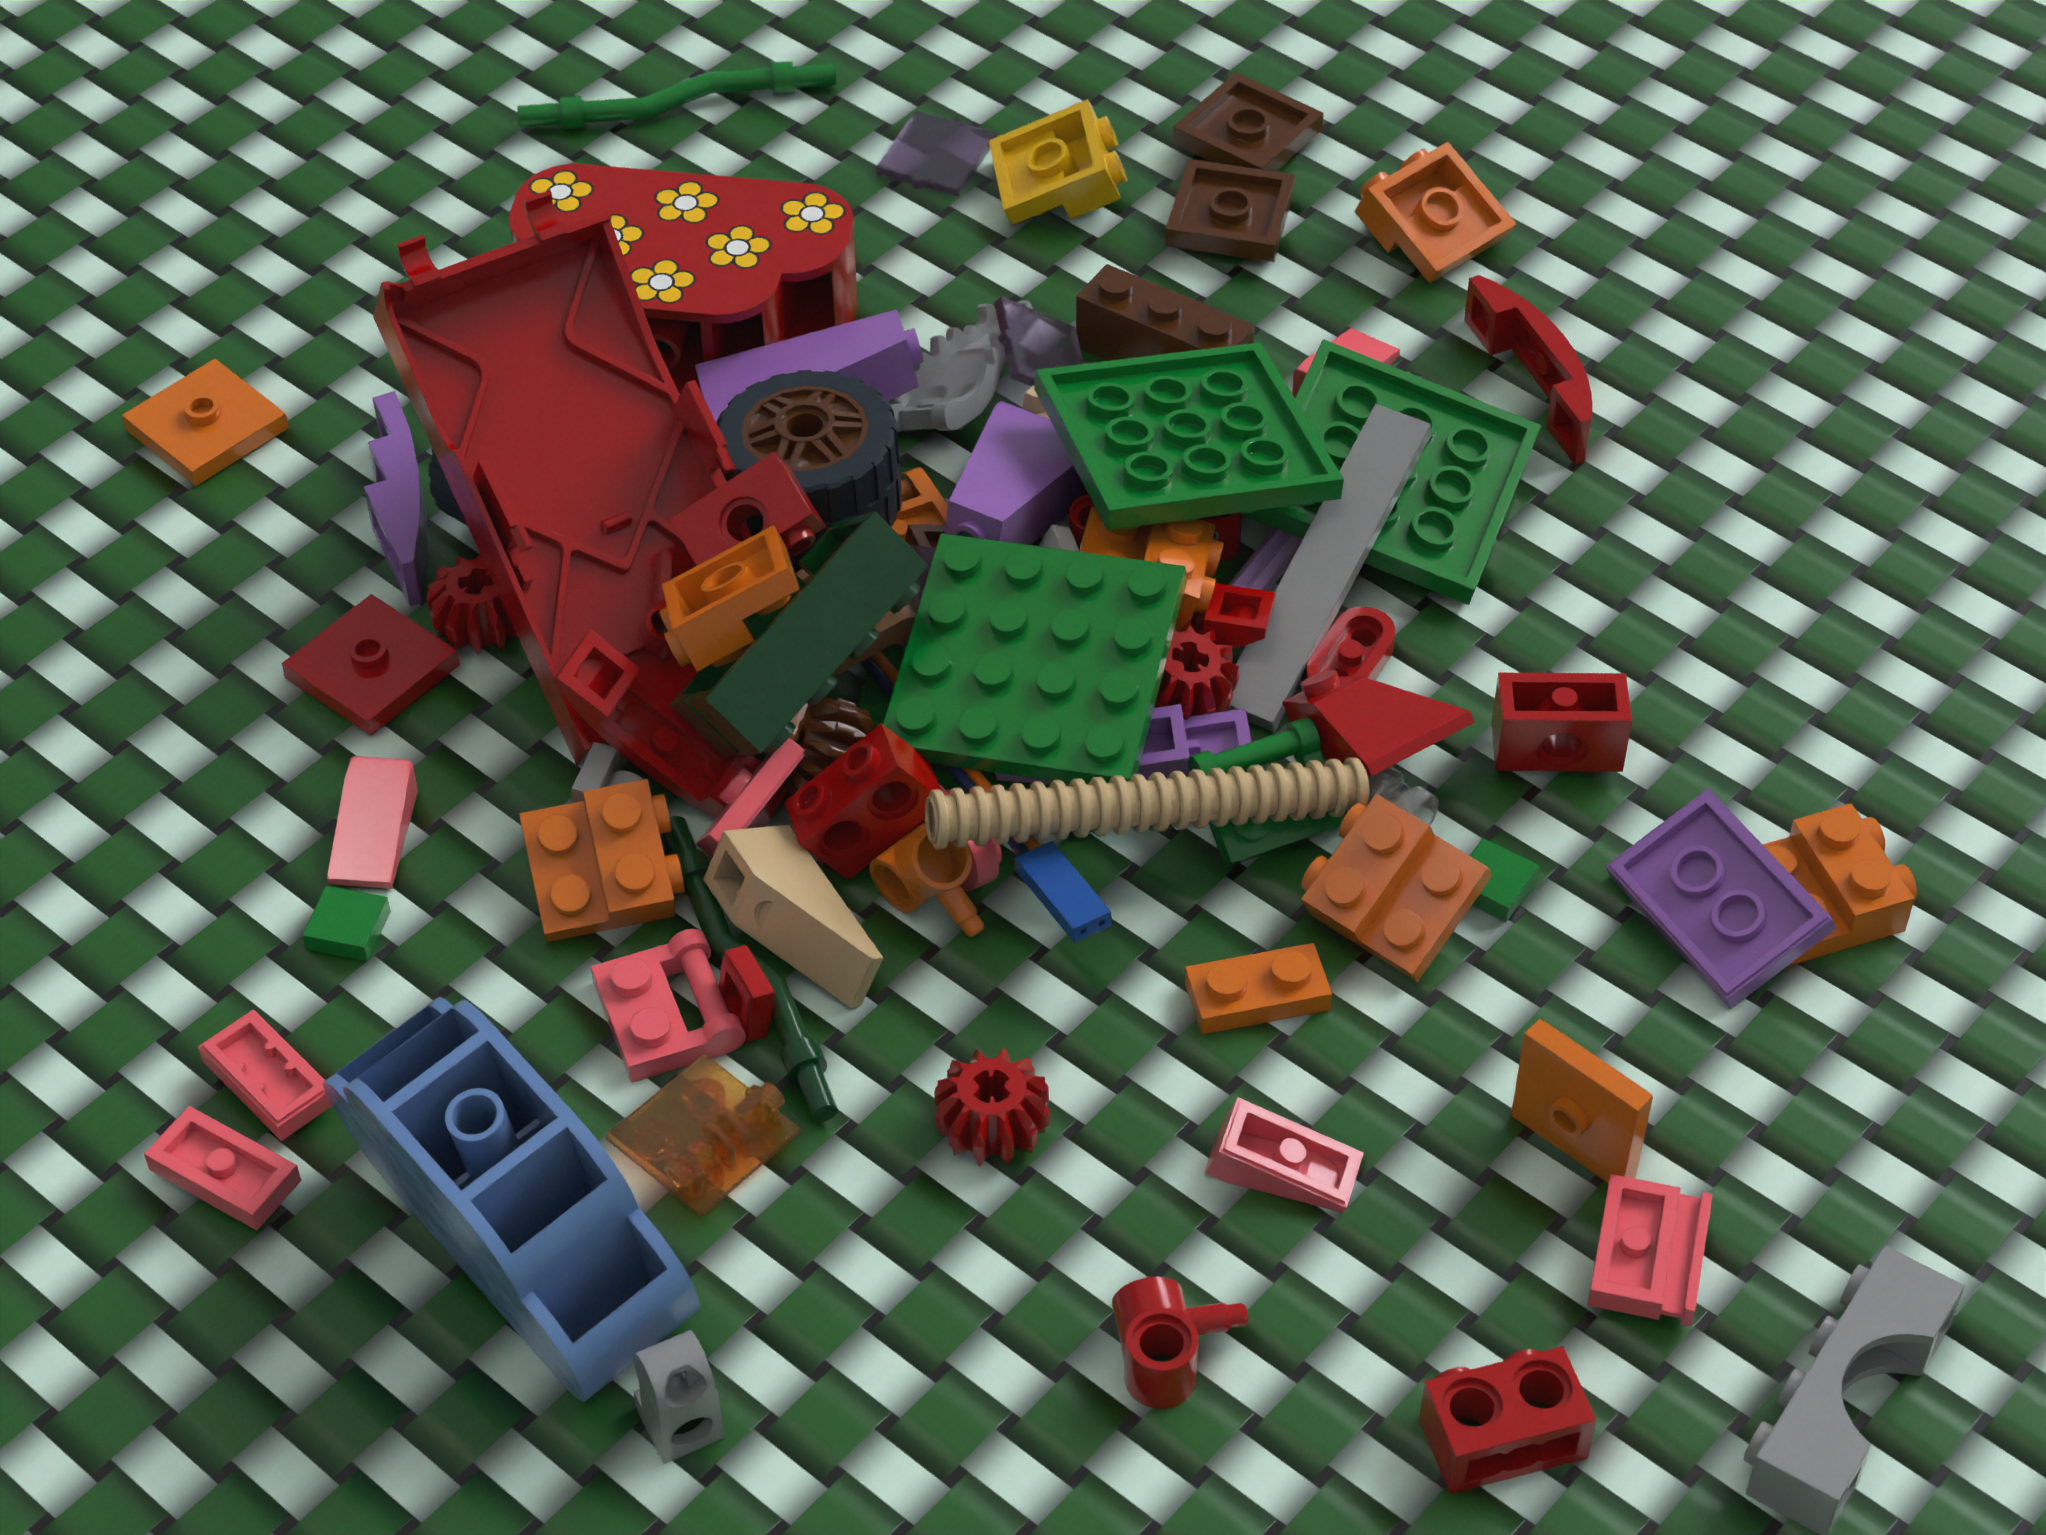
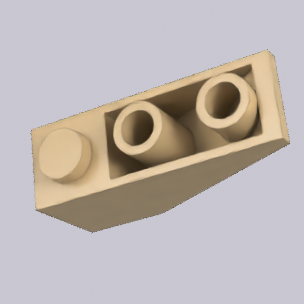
M790 825L724 831L703 880L731 922L849 1008L860 1007L879 969L883 956L820 869L812 855L799 845Z

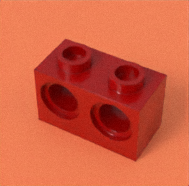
M881 723L860 741L850 746L843 755L811 781L802 785L784 803L799 845L850 880L870 864L873 859L925 820L926 798L931 790H941L930 761Z
M1564 1346L1541 1352L1534 1349L1518 1351L1508 1356L1502 1362L1471 1370L1467 1367L1451 1368L1440 1373L1434 1379L1424 1382L1419 1421L1449 1494L1584 1460L1589 1456L1596 1418ZM1538 1401L1547 1404L1551 1408H1536L1527 1402ZM1471 1419L1479 1422L1481 1426H1466L1457 1420Z

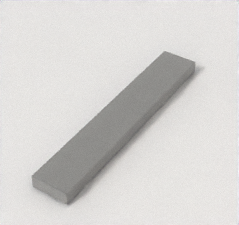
M1375 404L1339 471L1344 478L1341 499L1323 501L1275 590V604L1265 639L1246 645L1236 663L1239 666V680L1235 691H1232L1233 698L1230 706L1225 711L1246 708L1248 722L1275 732L1285 713L1282 701L1294 696L1306 674L1307 662L1328 632L1431 437L1430 423Z

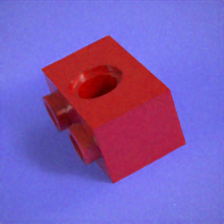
M775 451L669 519L696 566L743 542L739 540V529L742 523L751 516H763V528L761 531L773 525L775 526L786 545L789 557L796 556L809 548L816 540L814 534L826 527L790 467Z
M1498 672L1491 721L1495 770L1623 772L1632 725L1626 673Z

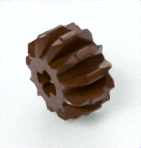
M824 697L816 705L806 708L804 718L799 721L798 731L793 739L805 750L803 752L805 756L786 778L789 793L795 794L802 785L811 781L843 755L850 746L860 741L874 729L869 711L855 707L856 703L838 697L835 700Z

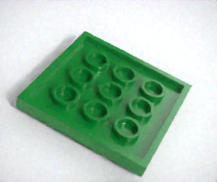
M1322 339L1295 399L1339 471L1375 404L1431 424V437L1364 564L1469 605L1541 425ZM1315 502L1307 506L1293 505L1263 509L1243 515L1303 539L1323 502Z
M1261 342L1037 369L1035 372L1034 390L1107 530L1135 529L1144 525L1173 521H1194L1203 517L1233 513L1247 514L1263 509L1293 505L1307 506L1315 502L1341 499L1344 478Z
M941 533L883 725L916 749L932 764L997 772L999 774L1047 781L1062 780L1067 784H1070L1073 779L1081 778L1086 784H1089L1093 777H1102L1106 783H1109L1110 778L1116 775H1121L1126 781H1129L1133 774L1138 773L1187 583L1186 567Z

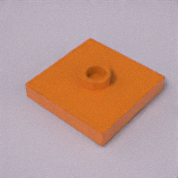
M217 359L211 360L121 415L127 432L194 486L201 484L289 428L284 411Z
M1539 1019L1524 1033L1511 1116L1608 1184L1611 1174L1636 1178L1653 1100L1652 1094L1547 1022Z

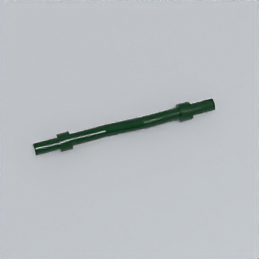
M683 816L670 817L671 832L664 833L671 854H677L685 888L683 894H687L700 928L706 936L711 951L723 960L725 950L740 947L744 944L731 934L719 902L703 880L710 865L707 854L697 849L686 819ZM751 951L775 991L771 1017L784 1047L781 1050L780 1056L789 1080L799 1084L812 1119L815 1122L828 1121L837 1114L838 1108L824 1076L827 1063L820 1045L815 1038L808 1036L786 980Z

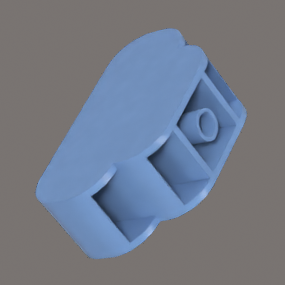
M437 997L323 1082L324 1090L336 1114L377 1172L555 1377L581 1402H586L634 1363V1353L660 1343L701 1310L696 1290L689 1275L663 1236L639 1209L628 1183L611 1157L577 1115L486 1016L470 1002L461 1000L453 1006L444 998Z

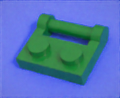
M1305 717L1288 723L1286 731L1214 755L1210 750L1191 755L1188 760L1189 772L1194 769H1200L1205 775H1208L1209 770L1212 768H1221L1225 774H1227L1228 769L1232 766H1240L1244 771H1247L1251 765L1262 766L1294 755L1296 762L1302 764L1303 768L1310 760H1317L1323 766L1325 761L1320 751V737L1315 724L1309 717ZM1326 812L1325 816L1321 819H1313L1307 813L1304 819L1297 821L1287 815V818L1282 822H1274L1268 816L1267 820L1260 824H1255L1248 818L1244 825H1235L1229 819L1228 823L1223 827H1216L1211 821L1208 824L1224 866L1227 868L1338 830L1345 814L1341 817H1332Z

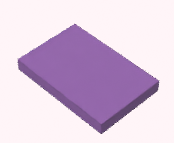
M1709 788L1605 866L1611 879L1730 1009L1836 929L1833 918Z

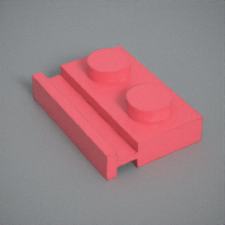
M1611 1174L1588 1306L1659 1320L1660 1314L1681 1318V1325L1691 1327L1697 1303L1713 1194L1702 1192L1701 1198L1680 1194V1187Z

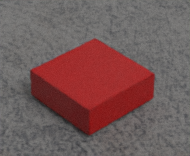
M747 945L725 950L719 988L729 1013L738 1016L746 1034V1043L768 1037L775 991Z

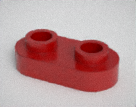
M1354 607L1342 612L1307 662L1306 679L1324 671L1336 670L1338 676L1366 677L1376 680L1393 653L1396 630L1392 619L1384 612L1371 607Z

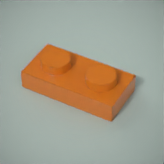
M1314 943L1185 967V986L1201 1035L1331 1010L1332 992Z

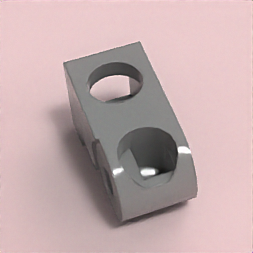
M692 1330L683 1332L633 1354L634 1366L640 1389L634 1391L635 1408L663 1464L725 1438L719 1392L715 1389L713 1375L705 1353ZM703 1417V1422L696 1428L683 1434L673 1435L684 1423Z

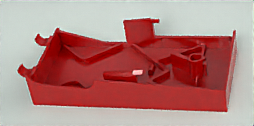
M548 190L524 200L526 215L535 234L534 236L438 270L432 263L426 248L424 235L398 243V256L408 281L400 284L390 281L381 283L373 318L576 765L584 763L594 742L608 746L611 745L577 713L555 686L553 679L590 629L640 667L641 671L635 679L668 704L699 672L696 671L692 663L683 668L680 666L665 639L664 633L668 630L659 613V610L667 607L662 584L696 567L695 562L669 519L726 483L720 466L724 473L736 470L726 449L727 443L695 379L686 382L681 394H679L654 340L612 226V217L609 211L565 227L555 211L552 192ZM745 521L739 529L740 541H745L752 537Z

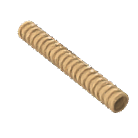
M1349 757L1344 761L1343 765L1338 759H1329L1325 762L1324 766L1317 760H1310L1304 768L1299 762H1290L1286 765L1285 769L1279 763H1271L1267 766L1266 771L1260 765H1251L1248 767L1247 772H1244L1240 766H1232L1228 769L1227 774L1221 768H1212L1209 770L1208 775H1205L1200 769H1194L1189 772L1188 777L1181 771H1172L1168 778H1165L1161 772H1155L1149 776V780H1146L1142 774H1133L1129 781H1126L1121 775H1116L1110 778L1109 783H1106L1102 777H1093L1089 784H1086L1081 778L1073 779L1069 786H1066L1062 780H1053L1047 788L1044 783L1038 781L1033 782L1029 789H1025L1021 783H1013L1008 791H1005L1002 785H993L989 792H985L981 786H974L970 789L969 794H964L961 788H952L949 795H944L940 789L931 790L926 798L925 825L929 841L936 850L945 849L948 842H953L956 848H964L969 840H973L976 846H985L988 843V839H993L997 845H1002L1008 842L1009 837H1013L1017 843H1025L1030 835H1033L1034 839L1039 842L1046 841L1049 834H1053L1058 840H1063L1069 836L1070 832H1073L1077 838H1085L1088 836L1089 831L1092 830L1096 836L1100 837L1106 836L1110 829H1113L1117 835H1125L1130 827H1133V830L1137 833H1145L1148 831L1149 826H1153L1157 832L1166 831L1169 824H1172L1176 830L1186 829L1189 823H1192L1197 829L1205 828L1209 821L1216 827H1223L1228 823L1229 819L1235 825H1244L1248 818L1255 824L1264 823L1268 816L1274 822L1284 821L1287 815L1295 821L1302 820L1306 817L1307 813L1313 819H1321L1325 816L1326 812L1332 817H1341L1345 814L1346 810L1349 811L1357 803L1367 806L1369 800V780L1366 769L1360 759Z

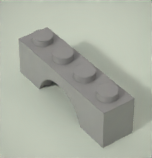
M1884 1245L1870 1269L1859 1264L1852 1273L1840 1299V1303L1847 1306L1839 1321L1828 1315L1813 1339L1808 1354L1816 1359L1806 1373L1795 1368L1785 1383L1776 1407L1783 1410L1776 1425L1772 1426L1763 1421L1748 1445L1743 1461L1752 1465L1753 1469L1745 1495L1819 1535H1829L1859 1484L1871 1448V1444L1861 1435L1850 1420L1843 1403L1842 1393L1861 1379L1877 1374L1901 1373L1922 1376L1952 1324L1965 1285Z

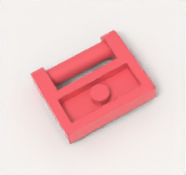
M699 929L683 930L673 936L668 944L591 966L593 984L631 1083L731 1053L745 1042L746 1034L738 1016L729 1013L708 961L711 956L710 946L704 932ZM685 972L705 1022L702 1028L690 1032L686 1029L666 978Z

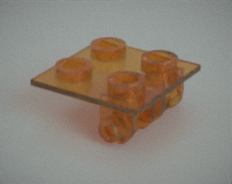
M704 1053L608 1132L605 1138L702 1217L800 1134L801 1128L779 1112L778 1108L784 1104V1097L776 1086L766 1082L761 1087L752 1085L748 1088Z

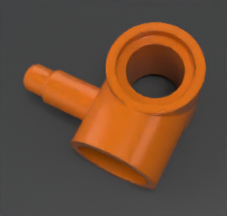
M922 823L871 861L869 869L876 888L884 899L898 911L910 914L931 897L936 896L954 923L960 925L967 936L973 937L984 929V923L977 914V908L961 887L972 867V852L969 844L964 848H956L953 842H948L945 849L936 850L928 839L925 823Z

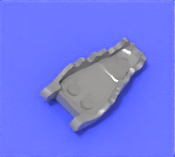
M1028 300L1018 301V312H1013L1007 307L997 310L992 304H979L976 307L978 318L975 326H965L963 331L957 327H950L947 329L945 338L943 335L932 336L930 339V355L922 352L924 362L914 365L919 387L888 401L894 411L897 432L911 433L918 432L921 429H936L939 431L962 430L970 421L981 414L994 395L1002 367L1013 347L1020 343L1022 337L1033 325L1035 313Z

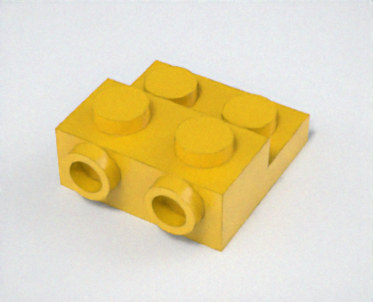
M1088 99L988 140L1003 211L1011 225L1039 216L1060 205H1063L1071 220L1121 199L1118 185L1127 181L1126 173L1115 150L1109 152V150L1118 147V141L1108 117L1104 116L1098 119Z

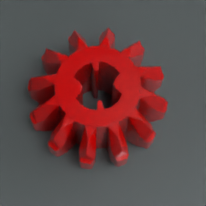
M481 554L476 559L469 561L457 555L454 568H437L435 582L428 585L427 602L432 626L437 631L438 637L447 638L455 649L471 644L477 654L480 653L485 645L490 644L503 650L506 637L518 638Z
M1190 621L1181 628L1180 632L1174 629L1154 708L1181 704L1183 720H1188L1191 716L1227 710L1233 698L1232 691H1235L1239 680V666L1232 663V646L1215 645L1214 629L1201 635L1194 632Z
M1005 1047L996 1058L986 1059L976 1048L971 1057V1064L951 1060L950 1068L947 1070V1078L938 1080V1085L934 1091L935 1106L937 1107L935 1110V1126L939 1130V1135L949 1137V1146L952 1148L954 1156L973 1150V1157L979 1167L988 1155L997 1154L1009 1165L1014 1157V1148L1033 1153L1034 1147L1038 1142V1134L1046 1133V1127L1049 1126L1050 1107L1047 1106V1103H1049V1087L1045 1083V1077L1035 1076V1068L1032 1066L1030 1057L1010 1063V1056Z

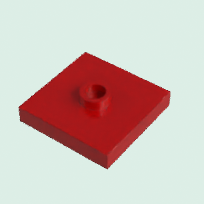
M370 594L281 664L287 680L372 736L460 665L457 649Z

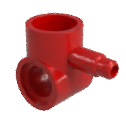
M1166 1277L1142 1278L1128 1283L1119 1289L1112 1299V1307L1125 1362L1124 1382L1129 1394L1140 1404L1154 1409H1168L1186 1401L1193 1393L1196 1385L1198 1336L1226 1332L1233 1327L1245 1326L1248 1323L1246 1306L1243 1303L1226 1305L1222 1302L1187 1308L1181 1285L1175 1280ZM1155 1355H1165L1173 1359L1170 1361L1160 1362L1152 1360L1149 1357Z

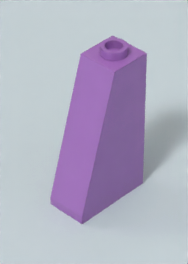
M896 309L696 364L695 367L702 395L717 423L720 413L728 407V402L737 394L743 393L747 387L758 381L762 382L770 379L771 376L781 373L798 372V370L818 372L826 370L838 372L839 375L855 377L862 380L867 386H872L882 394V398L888 402L919 387L914 365L924 362L915 328L904 331Z
M1003 401L995 405L949 499L944 534L1031 545L1048 531L1051 524H1057L1069 514L1070 507L1075 500L1081 496L1088 495L1050 419Z

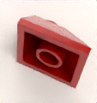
M1336 670L1324 671L1301 682L1302 692L1282 701L1290 722L1309 717L1315 724L1320 737V751L1325 762L1329 759H1338L1343 765L1347 758L1356 757L1360 759L1367 775L1371 777L1475 723L1469 710L1366 677L1338 676Z

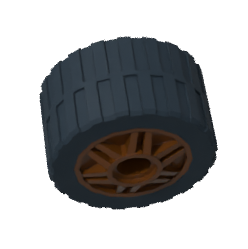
M798 370V372L777 374L765 381L754 383L747 387L743 393L737 394L728 402V407L720 413L717 425L727 443L726 449L736 470L724 473L720 466L726 482L775 451L790 467L826 526L814 534L816 540L809 548L796 556L790 557L792 563H798L834 522L876 511L891 527L896 521V514L901 510L902 504L897 423L894 419V411L890 403L882 398V394L874 387L867 386L862 380L855 377L839 375L838 372ZM751 516L745 520L751 536L761 532L763 516Z

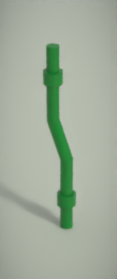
M792 61L771 62V68L706 72L646 97L582 101L581 96L560 97V103L517 106L519 127L562 125L563 130L582 129L584 128V123L648 119L712 93L772 89L773 95L795 93V88L836 85L835 63L793 66Z

